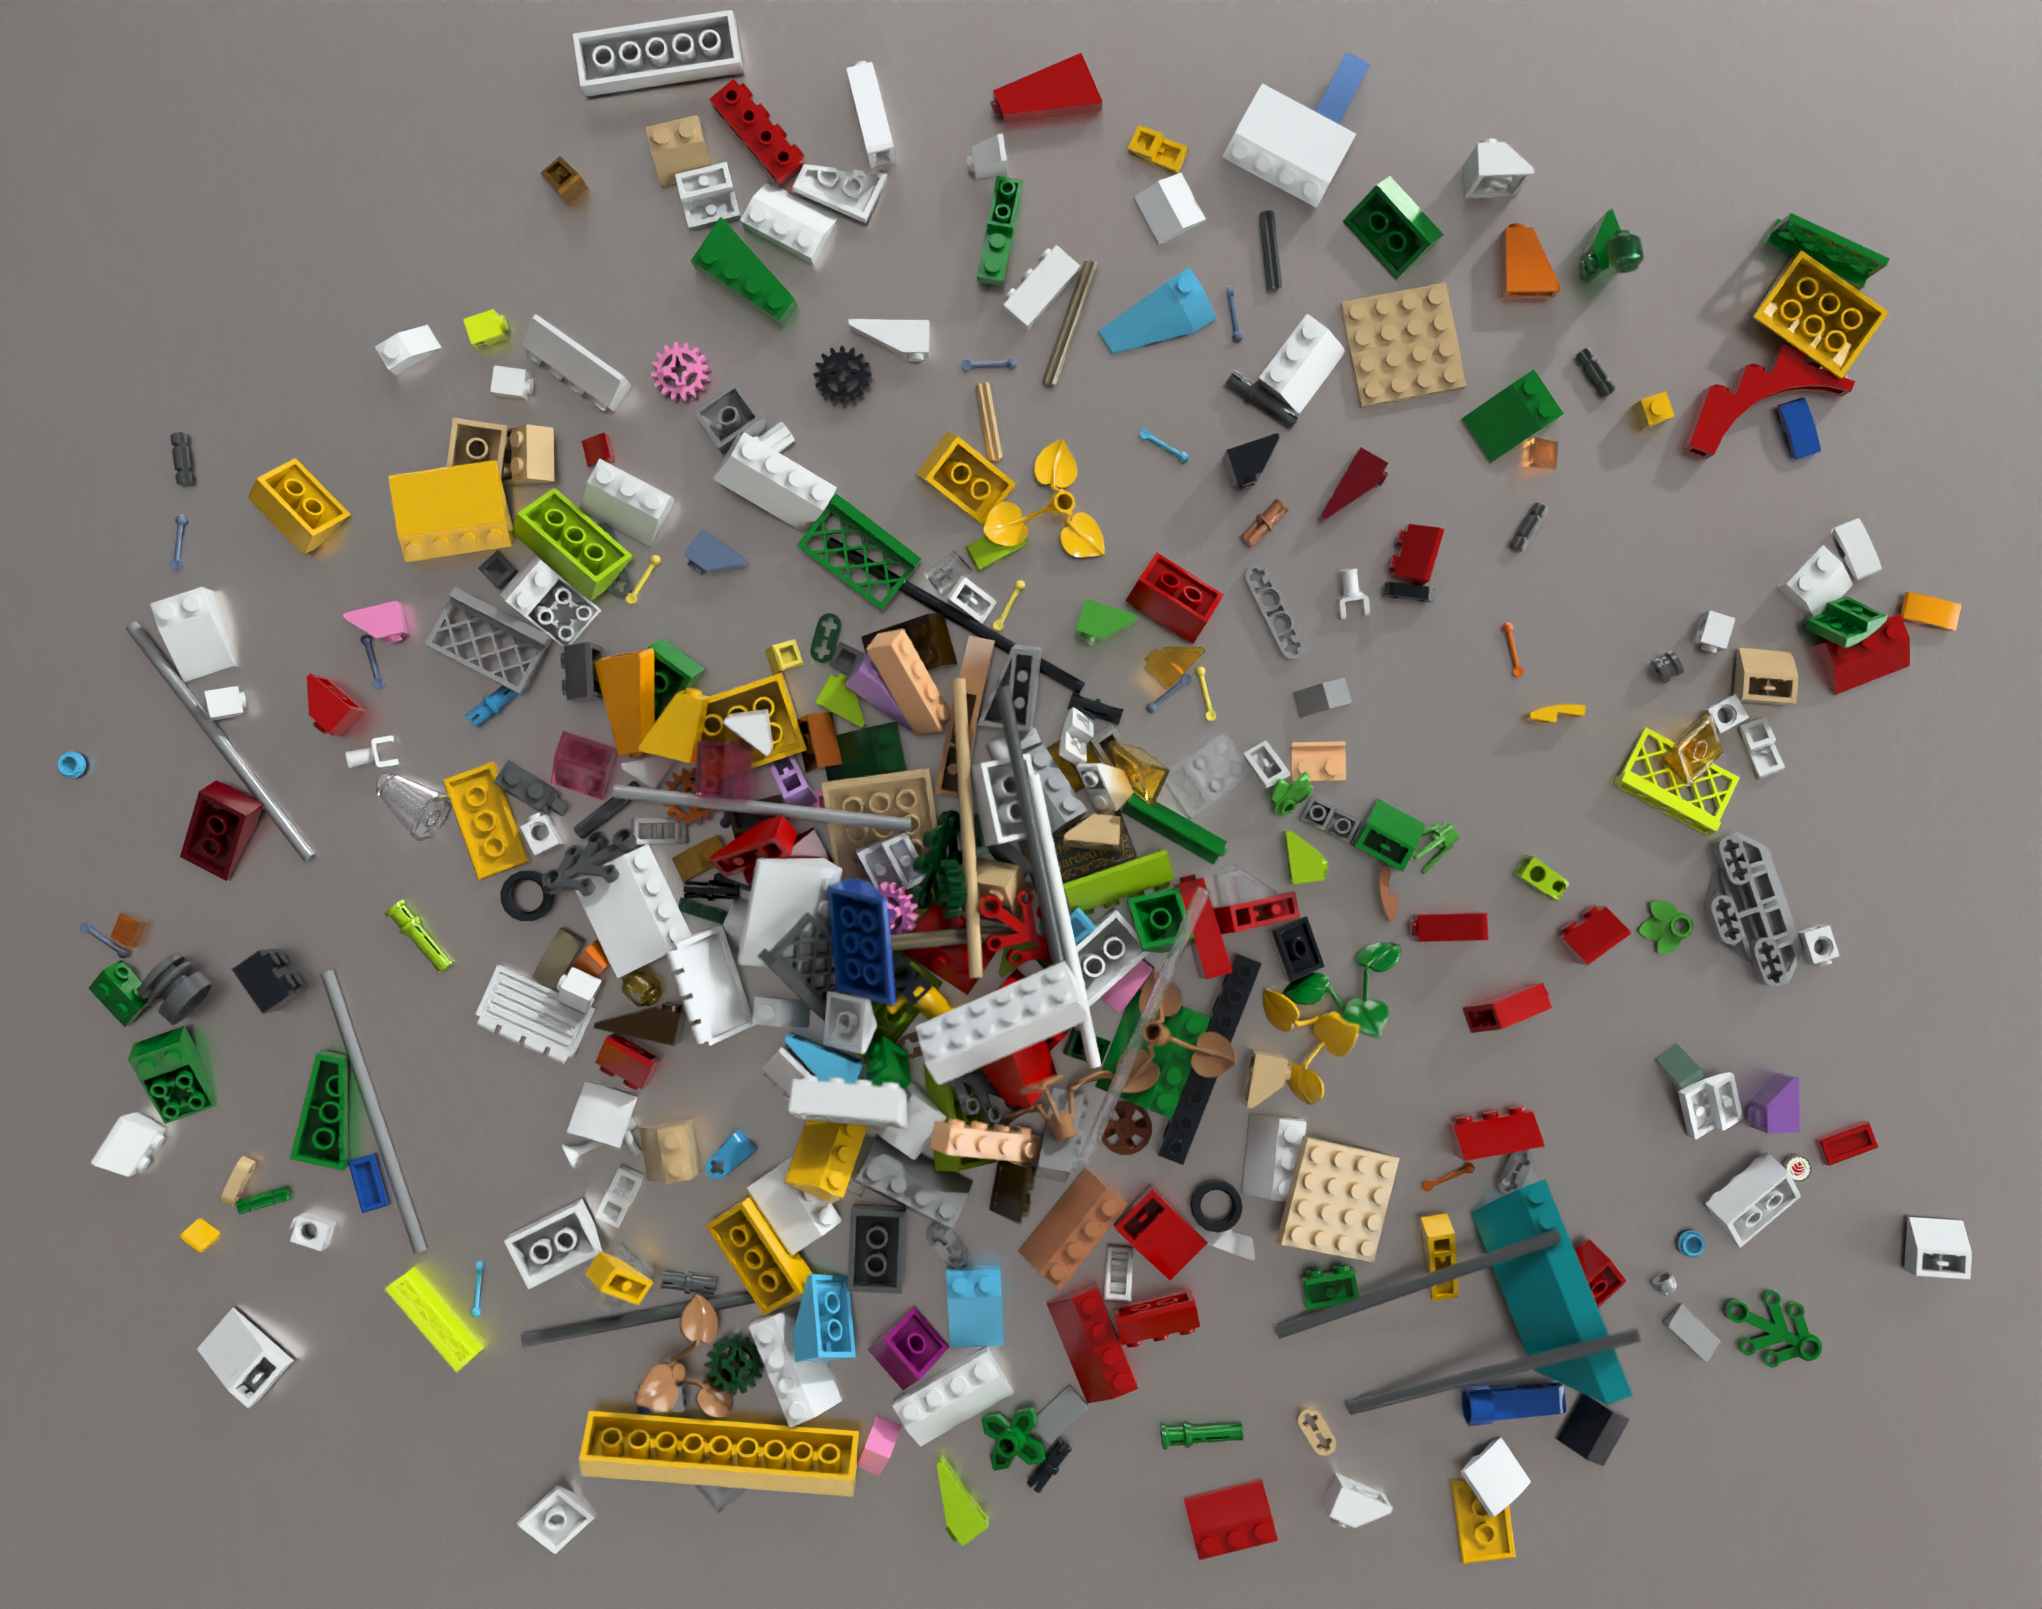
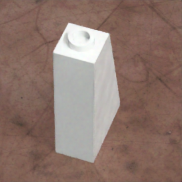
M866 61L855 62L846 69L870 168L896 163L894 145L873 63H867Z

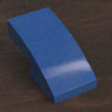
M1801 397L1778 405L1782 431L1787 432L1791 457L1797 460L1821 452L1818 434L1806 399Z

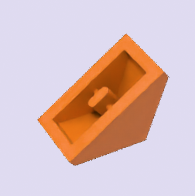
M598 939L583 951L571 968L574 967L593 977L599 978L610 967Z

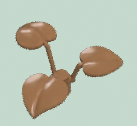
M1152 971L1143 986L1139 1001L1140 1012L1149 1021L1142 1029V1036L1147 1041L1145 1045L1148 1047L1149 1056L1141 1048L1126 1050L1118 1060L1113 1088L1125 1093H1138L1151 1088L1156 1083L1160 1069L1152 1061L1154 1058L1153 1045L1161 1047L1170 1041L1195 1051L1191 1058L1192 1067L1196 1073L1207 1078L1217 1077L1233 1067L1236 1063V1053L1231 1043L1225 1037L1215 1032L1202 1033L1198 1037L1197 1047L1170 1036L1168 1028L1161 1023L1165 1021L1164 1016L1172 1017L1179 1011L1182 1004V994L1175 983L1166 979L1158 972Z
M1108 1070L1097 1071L1067 1086L1069 1114L1065 1110L1057 1111L1047 1088L1049 1085L1064 1080L1063 1075L1048 1077L1039 1083L1030 1084L1022 1088L1020 1093L1024 1095L1034 1091L1044 1092L1053 1113L1050 1115L1051 1119L1042 1108L1044 1103L1033 1105L1031 1108H1020L1008 1113L1001 1118V1124L1009 1125L1025 1113L1039 1112L1047 1122L1049 1129L1053 1130L1057 1142L1076 1136L1077 1132L1073 1124V1120L1076 1119L1074 1115V1091L1082 1085L1096 1080H1115L1114 1074Z
M696 1294L693 1295L691 1301L683 1309L679 1324L685 1339L694 1341V1343L677 1356L671 1357V1362L660 1363L652 1367L640 1383L633 1403L655 1412H667L675 1406L678 1399L679 1391L675 1383H686L701 1387L696 1394V1403L703 1413L715 1418L726 1417L730 1414L733 1405V1396L730 1394V1389L723 1394L720 1393V1384L715 1387L711 1386L715 1380L714 1377H705L704 1383L700 1380L685 1378V1367L679 1362L681 1358L700 1345V1341L711 1343L717 1334L718 1319L713 1307L705 1298ZM719 1372L721 1377L727 1381V1376Z

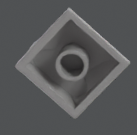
M735 383L693 412L722 454H727L739 432H745L752 437L760 436L766 425V422L738 383Z

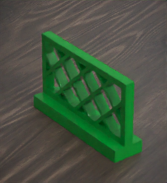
M1790 213L1783 220L1777 219L1774 222L1764 243V246L1790 258L1802 250L1859 290L1864 287L1869 277L1886 267L1890 259L1793 213Z
M837 493L797 544L799 549L880 611H883L913 571L915 572L921 564V558ZM830 513L840 519L841 529L825 531L824 521ZM843 522L850 528H844ZM822 525V531L816 532ZM857 532L861 535L862 545L846 547L845 533ZM842 533L843 547L827 549L826 535ZM823 536L825 550L813 551L806 546V543L811 537ZM864 538L871 544L865 545ZM878 548L882 551L883 562L867 563L866 549ZM863 550L865 564L849 565L847 551ZM844 552L846 566L833 567L829 563L828 554ZM825 554L826 560L819 555ZM886 555L892 560L886 561ZM899 564L906 570L901 578L889 580L887 565ZM884 566L886 580L870 582L868 568ZM865 568L867 582L854 583L850 580L849 570ZM845 570H846V572H847V577H846L843 573H841L840 571H845ZM896 583L894 587L890 590L889 584ZM886 584L888 594L880 603L872 596L870 586ZM861 587H868V593Z
M1133 789L1134 793L1127 799L1121 813L1212 865L1215 864L1218 857L1224 856L1227 851L1224 848L1227 841L1138 790Z

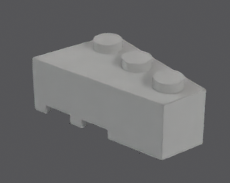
M1015 644L1011 648L977 725L1004 728L996 688L1009 686L1018 730H1032L1035 720L1042 647Z
M1053 1087L1051 1097L1057 1111L1065 1110L1069 1114L1068 1090ZM1073 1093L1074 1115L1076 1117L1073 1120V1124L1077 1132L1076 1136L1057 1142L1053 1130L1049 1129L1045 1121L1035 1177L1066 1183L1070 1171H1076L1078 1155L1074 1154L1075 1144H1081L1083 1129L1079 1128L1080 1118L1086 1117L1088 1103L1083 1102L1084 1093ZM1048 1105L1047 1115L1051 1119L1050 1115L1053 1113Z

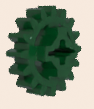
M956 859L940 861L938 866L939 874H937L936 878H933L934 902L936 906L939 905V909L941 908V916L944 919L959 918L960 913H962L961 905H963V900L967 899L965 875L961 873Z
M734 1335L730 1342L726 1336L722 1338L723 1345L718 1342L713 1344L715 1352H707V1356L711 1358V1361L705 1363L704 1366L711 1368V1372L706 1374V1377H714L715 1380L711 1386L715 1387L720 1384V1393L722 1394L730 1389L731 1396H734L738 1388L742 1394L746 1393V1385L754 1388L756 1383L753 1379H760L763 1376L757 1371L759 1368L765 1367L764 1363L758 1362V1358L761 1357L760 1353H755L754 1351L757 1347L756 1344L748 1345V1337L743 1338L740 1342L739 1336ZM726 1348H729L728 1356L724 1359H719L720 1354ZM742 1349L749 1355L750 1359H747L742 1354ZM734 1359L735 1363L740 1364V1368L736 1369L735 1372L734 1367H729V1362L734 1361ZM719 1371H722L727 1376V1381L721 1377ZM745 1371H750L749 1376L740 1383L741 1375Z

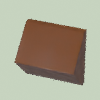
M832 712L812 713L799 718L798 722L807 748L806 751L801 752L805 772L808 773L842 765Z

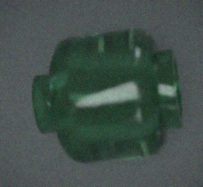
M1629 230L1615 232L1613 234L1614 237L1605 244L1609 267L1618 273L1635 271L1644 260L1640 236L1630 233Z

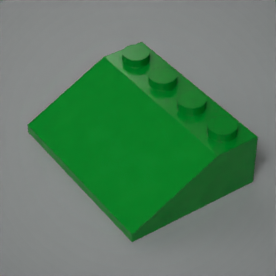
M1141 989L1137 991L1126 1006L1101 1071H1111L1114 1077L1118 1060L1126 1050L1141 1048L1149 1056L1148 1047L1145 1045L1147 1041L1142 1036V1029L1149 1021L1140 1012ZM1181 1005L1179 1011L1174 1016H1164L1165 1021L1161 1024L1168 1028L1170 1036L1197 1047L1198 1037L1206 1032L1211 1018ZM1170 1041L1161 1047L1153 1045L1154 1058L1152 1061L1159 1066L1160 1074L1156 1083L1151 1088L1142 1092H1121L1113 1088V1079L1097 1080L1095 1087L1172 1119L1191 1071V1058L1195 1051Z

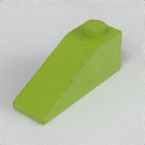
M940 1455L937 1458L936 1466L945 1520L948 1526L946 1532L954 1542L958 1540L963 1547L989 1528V1519L944 1457Z

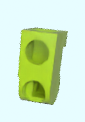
M1529 855L1523 857L1512 874L1557 902L1570 884L1537 858Z

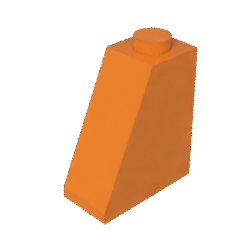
M1522 223L1510 224L1501 233V297H1555L1560 292V284L1533 227H1525Z

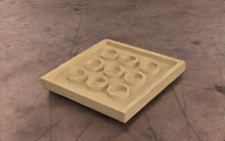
M1446 282L1341 302L1340 306L1360 408L1466 387Z
M929 768L822 782L825 809L911 818V830L907 834L918 855L921 857L931 850L922 844L924 834L938 827ZM828 823L834 864L842 868L840 882L850 878L872 882L856 850L902 831Z
M1303 1136L1276 1242L1281 1245L1374 1263L1400 1158Z

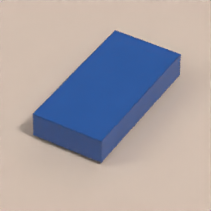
M376 1153L348 1161L361 1212L365 1213L389 1206L390 1202Z

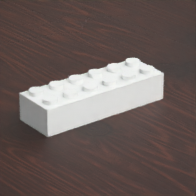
M732 10L573 34L580 87L586 97L744 73L736 20Z
M1063 961L915 1027L926 1067L938 1085L1085 1022L1089 1020L1077 981L1067 963Z

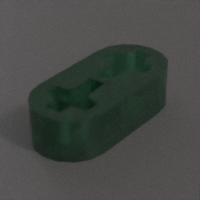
M833 613L824 614L819 618L811 644V656L820 664H826L831 661L842 631L841 620ZM834 619L833 623L837 625L836 630L831 629L829 637H826V628L823 626V622ZM827 640L826 649L830 651V654L824 655L823 659H820L819 654L815 650L816 648H821L823 641Z
M680 897L678 908L681 912L719 924H724L729 912L684 897Z

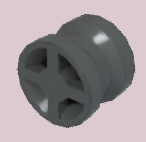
M1672 650L1666 652L1663 658H1655L1651 661V667L1655 675L1663 684L1669 682L1672 676H1679L1684 673L1680 659Z

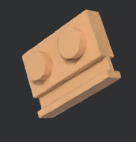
M1292 742L1291 781H1296L1303 772L1308 773L1310 781H1345V742Z

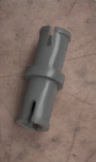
M663 1271L661 1289L685 1291L684 1294L698 1292L715 1295L717 1277L695 1276L693 1272L679 1274Z

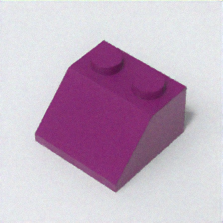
M913 1307L888 1328L869 1347L868 1351L898 1386L905 1390L919 1381L946 1352L949 1346L918 1310Z

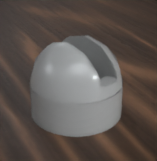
M1663 1272L1652 1281L1655 1289L1662 1295H1668V1292L1674 1293L1677 1287L1676 1280L1671 1272Z

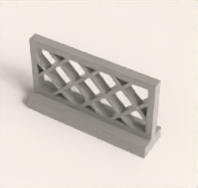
M454 586L449 594L450 599L424 645L521 695L545 650L549 649L553 640L544 632ZM453 607L463 611L466 621L450 624L448 616ZM468 614L472 615L475 618L469 619ZM479 621L487 623L489 633L474 637L471 624ZM467 625L471 639L456 643L452 629ZM491 626H493V627H495V628H497V629H499V630L493 632ZM449 631L453 644L440 647L433 643L439 633ZM504 633L510 635L513 645L498 650L494 636ZM491 637L495 651L480 655L476 642ZM515 638L522 641V643L517 644ZM473 643L476 656L469 659L461 658L458 647ZM530 645L537 649L533 659L522 662L518 648ZM454 649L456 654H454V653H452V652H450V651H448V650ZM515 650L519 663L504 667L500 654ZM496 655L500 669L490 672L485 670L482 659ZM478 661L479 666L473 664L472 662ZM529 665L525 672L524 666ZM516 668L521 669L523 677L518 686L508 682L506 671ZM502 673L503 679L496 676V674Z

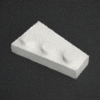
M804 164L793 185V192L866 223L887 181L888 174H865L864 171L854 170L853 172L839 171L833 167Z

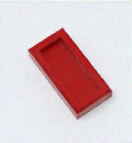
M1867 1121L1816 1140L1827 1166L1879 1148L1871 1125Z

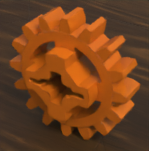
M693 767L691 773L682 768L681 776L673 773L672 776L675 780L673 782H665L669 787V791H675L677 786L682 783L683 787L680 792L688 793L693 791L694 794L715 796L716 793L720 792L719 787H712L715 781L705 784L707 787L701 788L693 784L692 779L704 783L701 774L698 775L696 767ZM663 804L665 807H671L667 812L669 816L677 814L675 821L679 823L682 819H685L686 826H690L691 820H695L697 825H701L700 818L704 817L709 821L710 816L708 813L710 811L717 813L718 811L706 808L701 811L697 807L685 806L689 808L691 813L685 814L677 809V806L680 807V805Z

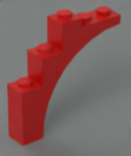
M1790 343L1782 344L1774 350L1767 371H1765V367L1758 364H1747L1741 368L1731 392H1729V388L1719 384L1711 385L1703 390L1682 450L1708 459L1715 455L1724 434L1734 421L1758 401L1779 393L1798 390L1824 391L1844 396L1852 391L1855 381L1848 379L1846 374L1842 379H1839L1831 372L1823 370V367L1818 363H1805L1807 355Z

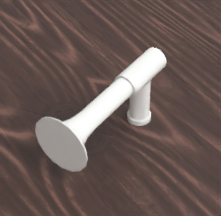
M633 1117L630 1118L623 1138L631 1157L642 1152L631 1133L632 1130L638 1127ZM586 1141L571 1147L565 1146L562 1143L563 1150L574 1169L577 1160L582 1155L602 1145L595 1141Z

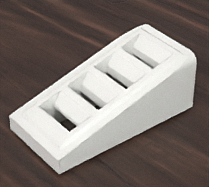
M676 817L632 818L631 831L637 839L636 846H645L647 844H687L685 819L678 823V838H673V823H677L675 821ZM667 823V839L662 838V824ZM641 824H645V839H640ZM651 824H656V839H651Z
M1107 1245L1105 1302L1131 1303L1134 1247ZM1112 1255H1127L1128 1261L1112 1260ZM1111 1266L1127 1267V1272L1111 1271ZM1122 1277L1127 1279L1126 1283L1110 1282V1278ZM1110 1288L1126 1289V1294L1110 1293Z

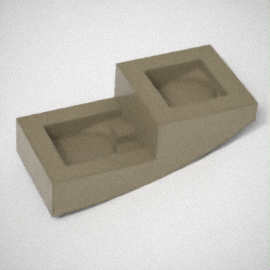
M561 927L544 953L532 977L556 990L560 978L563 974L565 975L569 966L574 962L584 940Z

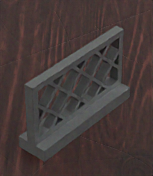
M807 912L770 952L764 948L758 957L825 1022L827 991H836V984L830 985L831 974H835L834 967L832 968V936ZM811 923L813 925L812 936L802 937V931ZM828 940L827 951L817 953L818 942ZM811 943L810 954L800 955L801 944ZM794 945L793 956L782 957L780 955L787 946ZM826 958L825 969L815 970L816 959ZM809 960L808 971L798 972L799 962ZM824 975L823 986L813 987L814 977ZM839 991V992H838V993H843V994L852 995V994H850V993H846V992H843V991Z

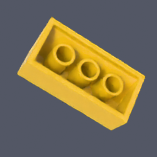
M750 1196L741 1200L705 1225L764 1316L803 1293L807 1276L811 1275L812 1272L799 1252L792 1256L788 1254Z

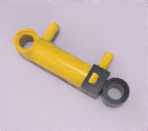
M892 954L893 974L897 967L904 966L900 974L893 975L894 986L900 991V994L895 997L894 1005L886 1006V1009L891 1014H895L907 1001L915 1006L928 1020L955 1009L904 956Z

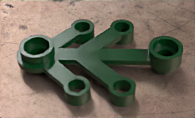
M949 810L948 812H942L938 819V827L931 832L927 831L923 836V846L931 850L923 856L915 858L913 871L926 874L922 887L915 886L910 892L913 895L910 902L911 904H917L918 909L928 908L932 904L933 894L930 890L933 885V878L936 877L940 861L947 860V845L949 848L948 860L956 859L959 866L963 863L962 852L958 850L957 832L961 828L960 815L957 811Z

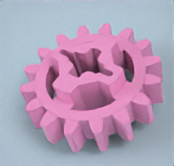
M674 342V349L671 350L665 345L664 350L666 353L661 354L657 352L656 355L659 358V362H652L651 364L657 369V371L651 373L652 378L659 379L654 383L657 389L663 387L661 391L663 396L671 393L673 401H676L678 395L681 396L684 402L687 401L688 394L696 398L697 394L695 391L697 389L705 390L701 384L702 381H709V377L704 374V372L710 371V367L703 364L707 360L704 355L698 356L700 350L697 347L690 351V345L685 342L683 348H680L679 344ZM684 355L691 357L696 363L686 362ZM672 358V361L669 363V365L665 366L667 361ZM680 364L685 370L682 372L681 380L676 374L679 372ZM696 377L695 381L689 386L688 384L692 378ZM665 380H673L676 383L677 388L669 386L665 382Z
M887 882L875 886L887 898L890 935L911 933L910 930L917 926L913 921L919 918V915L913 912V909L917 908L918 905L911 904L910 902L913 895L906 896L904 894L906 887L903 886L897 889L896 882L889 885Z

